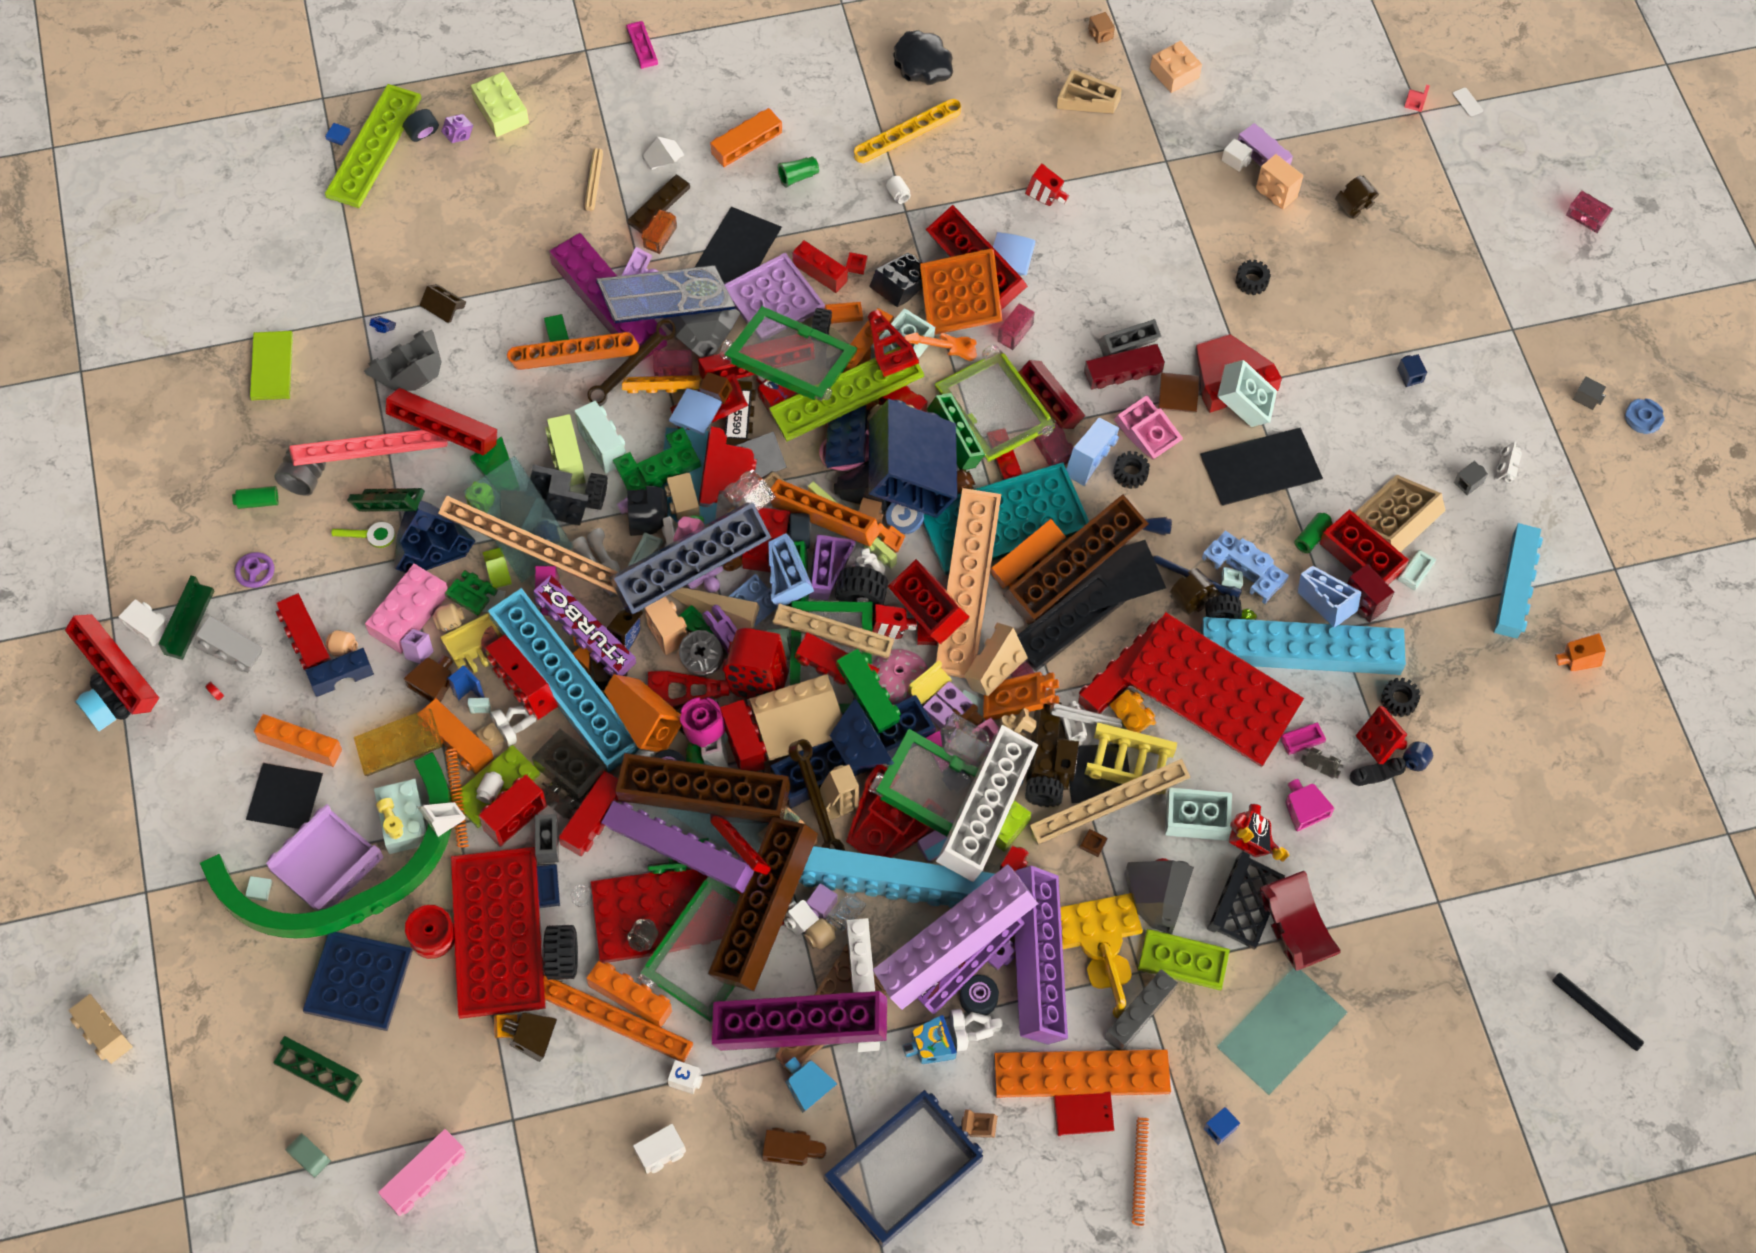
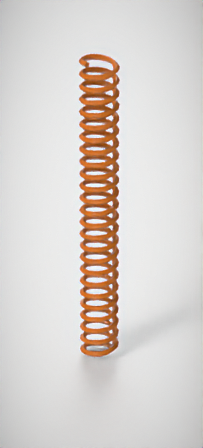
M452 748L445 752L446 762H448L446 764L448 766L447 770H449L447 773L449 774L448 778H450L448 781L451 786L449 789L452 794L450 797L453 803H462L463 800L453 801L454 799H462L463 796L453 797L454 795H461L462 792L452 793L453 791L462 790V788L452 789L453 787H460L461 784L451 785L452 783L461 782V780L451 781L452 779L460 778V776L450 777L451 775L460 774L459 772L450 773L451 771H459V768L449 769L450 767L459 766L458 764L449 765L450 763H458V760L448 761L449 759L458 758L457 756H452L457 755V752H453L457 749ZM458 804L457 806L463 807L464 804ZM466 824L456 825L457 846L468 847V844L459 845L461 843H468V840L458 841L460 839H467L468 836H458L467 835L468 833H457L459 831H466L467 828L457 829L458 827H466Z
M1138 1117L1136 1120V1126L1138 1127L1136 1128L1137 1141L1135 1142L1137 1144L1135 1146L1136 1158L1134 1159L1136 1167L1134 1168L1135 1176L1133 1177L1135 1179L1133 1181L1135 1189H1133L1134 1198L1132 1199L1134 1201L1132 1203L1134 1211H1132L1133 1220L1131 1222L1138 1226H1144V1223L1134 1222L1144 1221V1219L1134 1217H1144L1145 1215L1135 1214L1134 1212L1144 1213L1145 1210L1134 1208H1145L1144 1205H1135V1203L1144 1204L1145 1201H1137L1135 1199H1145L1144 1196H1136V1194L1145 1195L1146 1193L1135 1190H1146L1144 1187H1136L1137 1185L1146 1186L1145 1183L1136 1182H1145L1146 1179H1138L1136 1177H1146V1175L1136 1173H1146L1147 1171L1136 1168L1145 1169L1147 1166L1136 1164H1147L1146 1161H1137V1159L1147 1160V1157H1138L1137 1155L1146 1156L1148 1154L1137 1151H1147L1148 1149L1138 1148L1137 1146L1147 1147L1148 1145L1137 1142H1148L1146 1139H1138L1139 1137L1148 1138V1135H1139L1138 1133L1148 1134L1149 1132L1139 1131L1138 1129L1147 1130L1149 1127L1138 1125H1149L1148 1122H1139V1120L1149 1121V1118Z

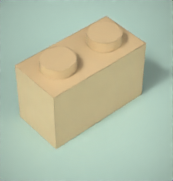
M690 473L667 478L668 485L664 487L667 497H671L672 503H669L671 513L676 514L677 520L682 519L684 516L700 515L699 504Z

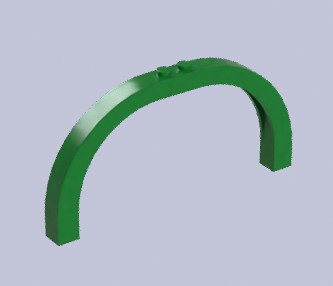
M431 752L415 760L414 763L427 788L430 805L452 803L449 786L434 753ZM428 823L425 836L419 848L407 864L397 873L380 884L339 904L310 913H281L266 909L252 902L235 886L220 854L200 862V865L219 901L234 918L258 932L281 938H312L337 932L353 924H359L365 918L373 914H380L384 909L412 893L426 880L440 861L448 844L451 829L437 836Z

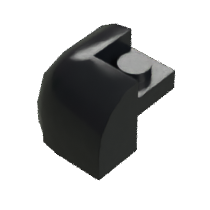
M646 486L647 489L627 491L630 536L644 535V533L655 534L664 526L663 518L668 517L667 493L664 489Z

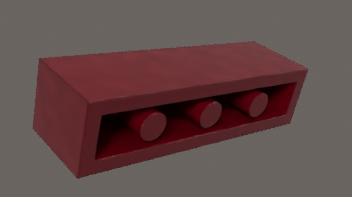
M1153 344L1088 360L1085 363L1084 372L1091 390L1096 388L1102 389L1106 386L1119 385L1129 380H1139L1149 375L1156 376L1163 372L1165 361L1158 344Z
M1029 360L1018 372L1061 428L1074 429L1086 416L1042 361Z

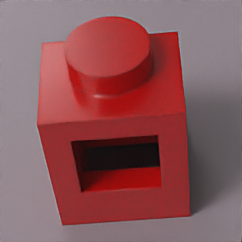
M1012 846L1002 862L1000 870L1007 864L1014 871L1027 867L1028 862L1026 858L1029 854L1028 851L1022 847Z

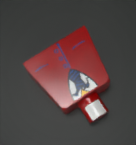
M757 377L756 381L760 384L758 387V397L769 413L770 407L798 394L763 377Z

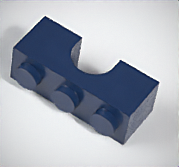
M364 648L305 670L316 697L336 690L335 684L344 678H353L357 682L374 675Z

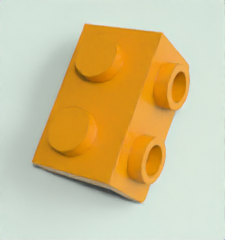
M1126 690L1109 704L1129 731L1141 733L1150 724L1155 725L1157 723L1154 719V712L1149 707L1146 708L1142 703L1144 699L1137 691Z

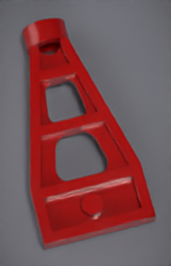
M875 310L869 313L867 318L872 329L876 362L883 377L919 364V359L912 345L882 315L881 311ZM888 330L891 336L880 340L878 333ZM892 343H897L901 348L887 355L884 354L883 350L884 346Z
M671 671L648 672V687L674 709L683 707L693 698L707 700L710 696L715 699L721 696H730L727 680H713ZM671 683L685 685L686 694L683 697L671 699L669 697V685ZM693 684L705 685L707 692L703 695L692 696L691 686Z

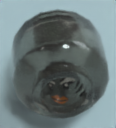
M649 919L636 920L627 933L630 947L640 952L649 950L659 935L655 923Z

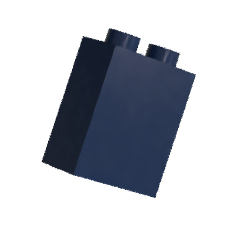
M888 399L869 420V495L938 518L957 498L956 423L942 419L935 413H926L907 406L903 401Z

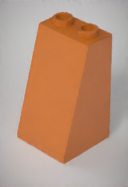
M614 674L604 692L637 747L657 752L667 750L681 727V714L640 679Z

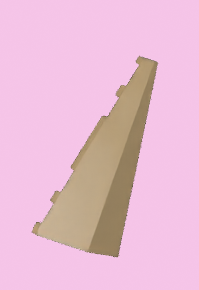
M683 587L669 594L688 607L692 605L701 614L709 611L718 623L720 620L715 617L711 610L712 606L717 604L725 615L730 618L737 630L740 628L755 629L754 625L760 608L757 602Z

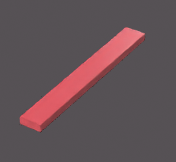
M425 430L292 445L289 446V452L293 466L443 448L447 447L448 442L446 439Z

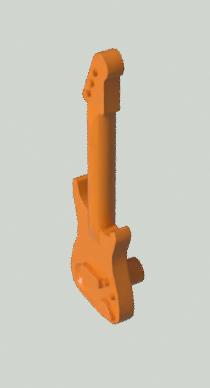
M918 333L909 334L904 337L909 343H921L949 349L948 355H957L968 361H973L977 357L975 348L977 342L969 337L955 338L941 333L939 336L941 339L920 336Z

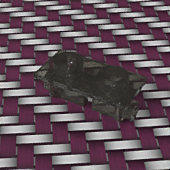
M1312 746L1310 750L1305 749L1309 753L1308 755L1303 754L1300 760L1304 766L1317 770L1319 764H1321L1323 767L1320 773L1332 779L1334 777L1338 779L1341 771L1337 769L1344 766L1340 764L1342 760L1331 755L1329 758L1321 755V750Z
M542 782V785L545 786V789H541L543 790L546 804L552 807L557 802L553 810L563 818L570 819L574 814L572 812L573 809L579 808L576 805L577 801L568 794L565 796L561 793V788L557 784Z

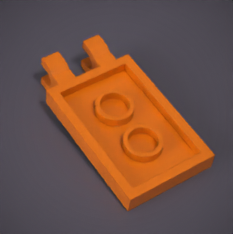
M1041 672L1004 680L988 696L984 695L983 718L985 721L990 718L996 720L1001 719L1004 715H1018L1023 708L1031 712L1044 709V704H1059L1058 695L1055 696L1054 690L1059 688V680L1055 679L1054 672L1044 676Z

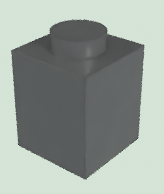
M1585 376L1573 400L1594 410L1597 404H1602L1606 396L1603 394L1606 386Z
M1474 460L1457 474L1454 483L1468 496L1485 482L1488 473L1483 466Z

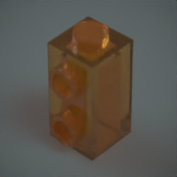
M659 210L657 215L652 217L650 226L642 233L641 238L643 239L644 248L661 254L677 228L675 215Z

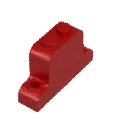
M711 426L708 432L698 501L699 506L710 507L713 503H717L719 494L742 497L749 489L752 490L754 485V478H751L752 470L755 471L757 459H754L753 451L749 448L727 445V435H725L723 429Z

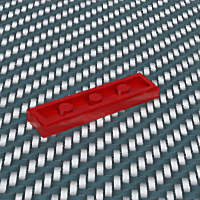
M714 816L711 819L712 825L752 870L764 875L769 873L771 869L728 820L718 816Z

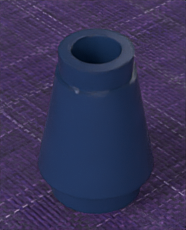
M1167 516L1145 519L1149 524L1143 530L1164 536L1171 534L1172 519H1168Z

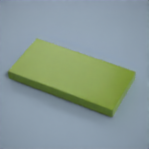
M292 331L253 333L250 391L252 401L290 399Z
M1147 929L1138 970L1156 975L1162 969L1175 980L1221 991L1230 949Z

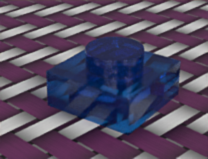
M382 316L371 318L369 326L376 328L377 332L386 333L395 329L396 322Z

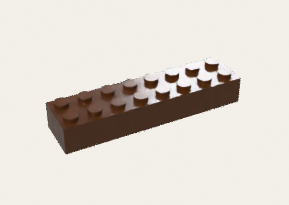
M1122 494L1011 586L1003 596L1029 625L1149 523Z
M625 753L615 792L619 801L770 823L772 817L784 819L790 782L788 776Z
M772 817L758 851L759 856L768 864L771 870L767 875L754 871L744 892L740 894L708 972V975L721 983L755 991L818 836V833L806 824Z

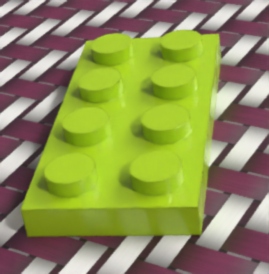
M514 745L510 746L465 784L461 791H457L462 792L461 795L453 796H463L462 799H454L453 801L463 800L462 803H456V805L464 804L463 807L458 808H464L461 812H465L464 815L477 828L482 826L478 816L481 810L486 805H491L476 798L477 789L485 773L496 772L502 776L504 784L499 794L503 791L506 792L512 787L516 779L522 778L524 775H527L533 781L541 775L540 771Z

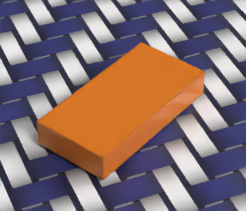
M861 302L825 305L824 309L832 310L831 324L863 321Z

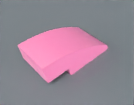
M1145 396L1118 414L1114 419L1125 435L1152 460L1183 440L1162 409H1157L1148 396Z

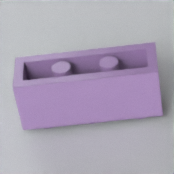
M1255 123L1239 134L1238 141L1252 149L1251 158L1259 166H1262L1275 154L1291 165L1293 158L1291 153L1285 150Z

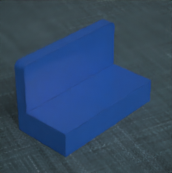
M464 665L448 678L453 695L458 700L470 691L478 698H485L480 681Z

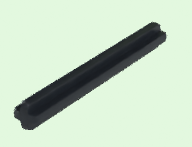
M1559 972L1553 978L1554 984L1631 1048L1638 1051L1643 1046L1644 1041L1565 975Z

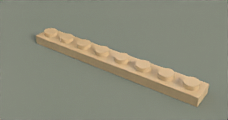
M1180 759L1030 825V828L1039 845L1188 780L1191 777L1183 760Z

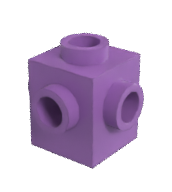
M464 114L446 117L441 132L451 143L460 142L470 138L473 124Z
M1008 940L1001 947L1003 954L998 955L996 952L987 962L996 970L1003 964L1007 966L1015 958L1012 955L1015 952L1012 948L1014 944Z

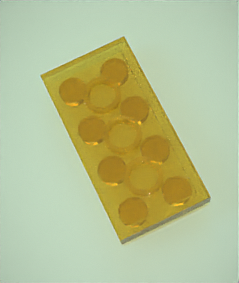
M430 708L354 737L362 769L367 777L442 748L432 709Z

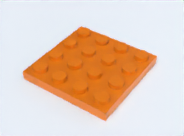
M993 249L920 263L927 323L935 327V335L1002 321Z

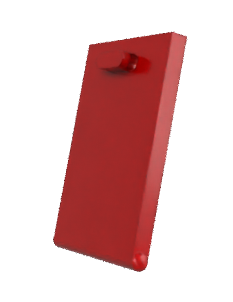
M1111 1092L1054 1096L1058 1136L1115 1131Z

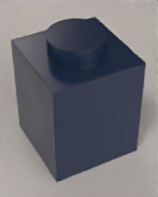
M1419 354L1407 355L1400 360L1397 370L1406 387L1424 382L1427 370Z

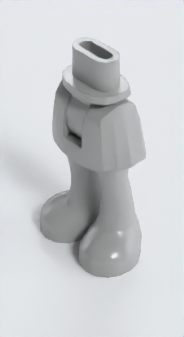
M602 528L591 531L587 536V541L584 537H578L569 544L574 553L597 562L589 549V543L599 557L601 565L620 572L618 562L611 560L603 546L605 534ZM607 591L610 597L616 596V594Z

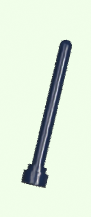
M1158 555L1153 557L1158 565L1185 577L1190 575L1188 573L1190 570ZM1210 580L1219 593L1229 596L1234 595L1235 598H1239L1242 593V589L1237 587L1228 588Z

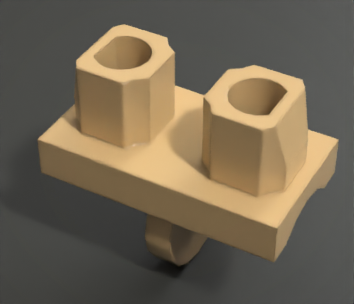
M1023 708L1017 717L1011 714L1010 716L1004 715L1000 719L1001 726L1003 725L1025 738L1027 734L1021 732L1022 729L1032 733L1036 728L1037 722L1029 717V710Z

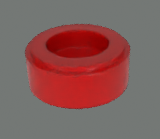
M211 681L205 686L217 701L224 697Z

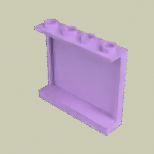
M326 804L323 808H319L315 812L314 817L308 823H304L293 837L288 838L278 852L273 853L268 858L266 865L278 879L315 911H320L336 905L384 857L378 847L368 843L332 812L330 806Z

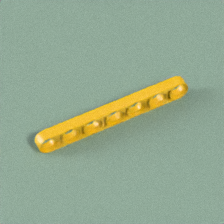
M956 99L947 100L855 147V160L859 163L868 162L957 117L961 113V103ZM956 106L958 109L952 111L948 107ZM935 113H940L943 116L941 118H935L933 115ZM926 121L928 124L925 126H921L918 124V122ZM906 128H910L912 132L905 133L903 132V130ZM896 136L897 140L890 141L888 137ZM879 143L882 145V147L876 149L873 147V145ZM860 151H864L867 153V155L859 156L857 153Z

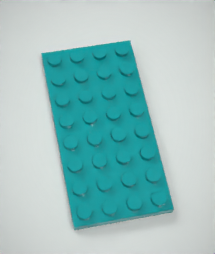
M1063 462L973 489L1001 494L992 561L1008 555L1050 519L1053 520L1066 538L1073 536L1090 522ZM957 494V498L938 518L924 514L923 525L944 575H948L950 572L961 494Z

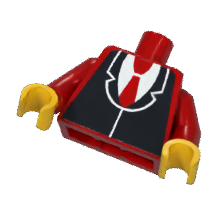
M1250 804L1248 811L1237 814L1230 823L1232 828L1229 837L1230 844L1254 857L1272 854L1273 859H1280L1281 862H1284L1289 857V853L1285 848H1279L1274 843L1271 835V822L1261 816L1260 805Z

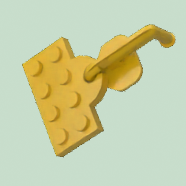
M1129 893L1060 907L1063 949L1081 946L1083 952L1092 958L1087 967L1089 981L1097 989L1111 987L1116 1002V1007L1112 1011L1113 1016L1119 1018L1125 1011L1126 999L1121 985L1127 984L1132 976L1128 960L1118 955L1123 942L1122 938L1142 934V926L1132 894Z

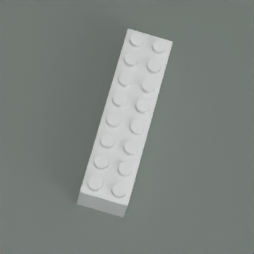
M1003 725L999 728L992 738L936 860L937 863L972 882L975 881L983 871L1038 746L1036 743Z

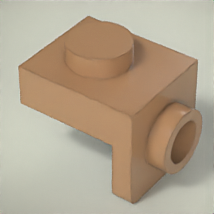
M965 1109L961 1120L962 1131L967 1132L970 1137L995 1138L998 1116L990 1113H974L971 1110Z

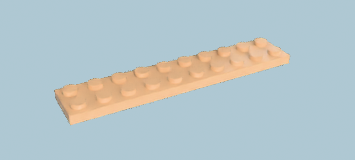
M962 488L947 592L970 617L942 644L938 643L936 662L939 660L942 662L941 668L948 676L965 678L964 675L978 654L1001 494Z

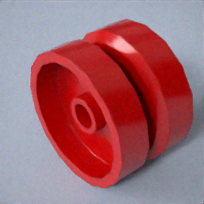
M423 905L416 908L405 922V934L412 950L418 956L426 959L439 958L449 952L455 943L453 923L449 914L442 907Z

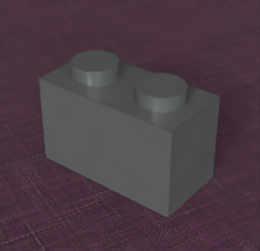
M556 814L535 815V855L538 863L559 862V823Z

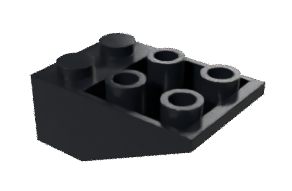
M906 253L877 268L869 287L894 306L899 307L907 303L923 288L920 263L922 262L916 259L914 255Z

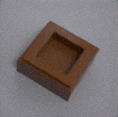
M1089 829L1080 845V849L1099 857L1108 838Z

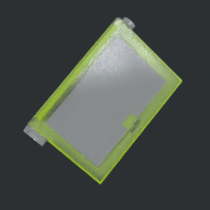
M995 344L983 350L982 360L935 383V388L940 395L952 393L985 453L984 458L987 462L1042 434L1043 436H1049L1052 434L1053 428H1055V424L1048 412L1005 353Z

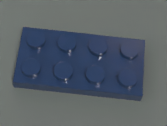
M866 405L828 422L825 457L827 468L865 462L868 417Z

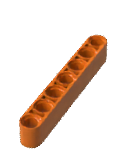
M623 332L515 346L509 349L507 358L516 369L524 370L632 356L638 352L639 344L631 333Z

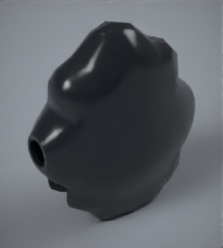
M920 30L906 31L894 46V65L901 70V75L907 81H921L926 85H933L952 77V53L944 48L943 41L938 35L923 33Z

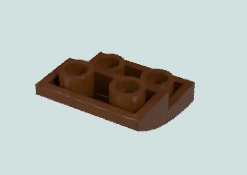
M1161 372L1158 409L1196 413L1199 376Z

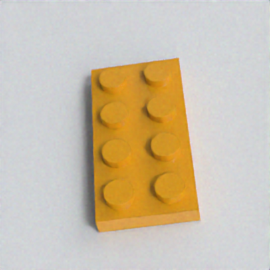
M701 376L625 377L622 382V390H627V393H638V390H646L647 393H657L658 390L664 389L668 393L677 392V389H685L686 391L687 388L696 391L700 387Z

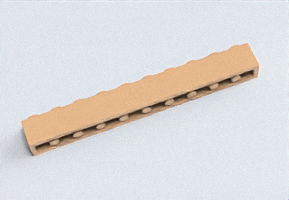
M446 496L438 513L441 516L617 595L609 577L618 573L617 571Z

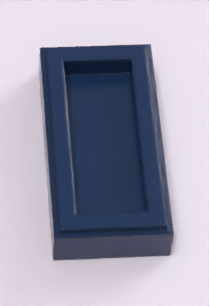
M557 864L537 866L540 908L560 906Z

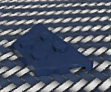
M857 699L853 700L829 735L846 765H850L852 770L861 769L862 767L872 768L879 764H894Z

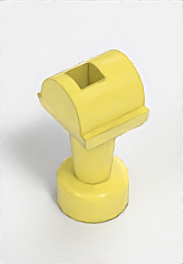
M385 798L378 801L376 807L378 812L384 814L383 828L386 834L392 839L400 838L403 834L402 828L404 826L400 818L395 816L392 811L394 808L392 799Z

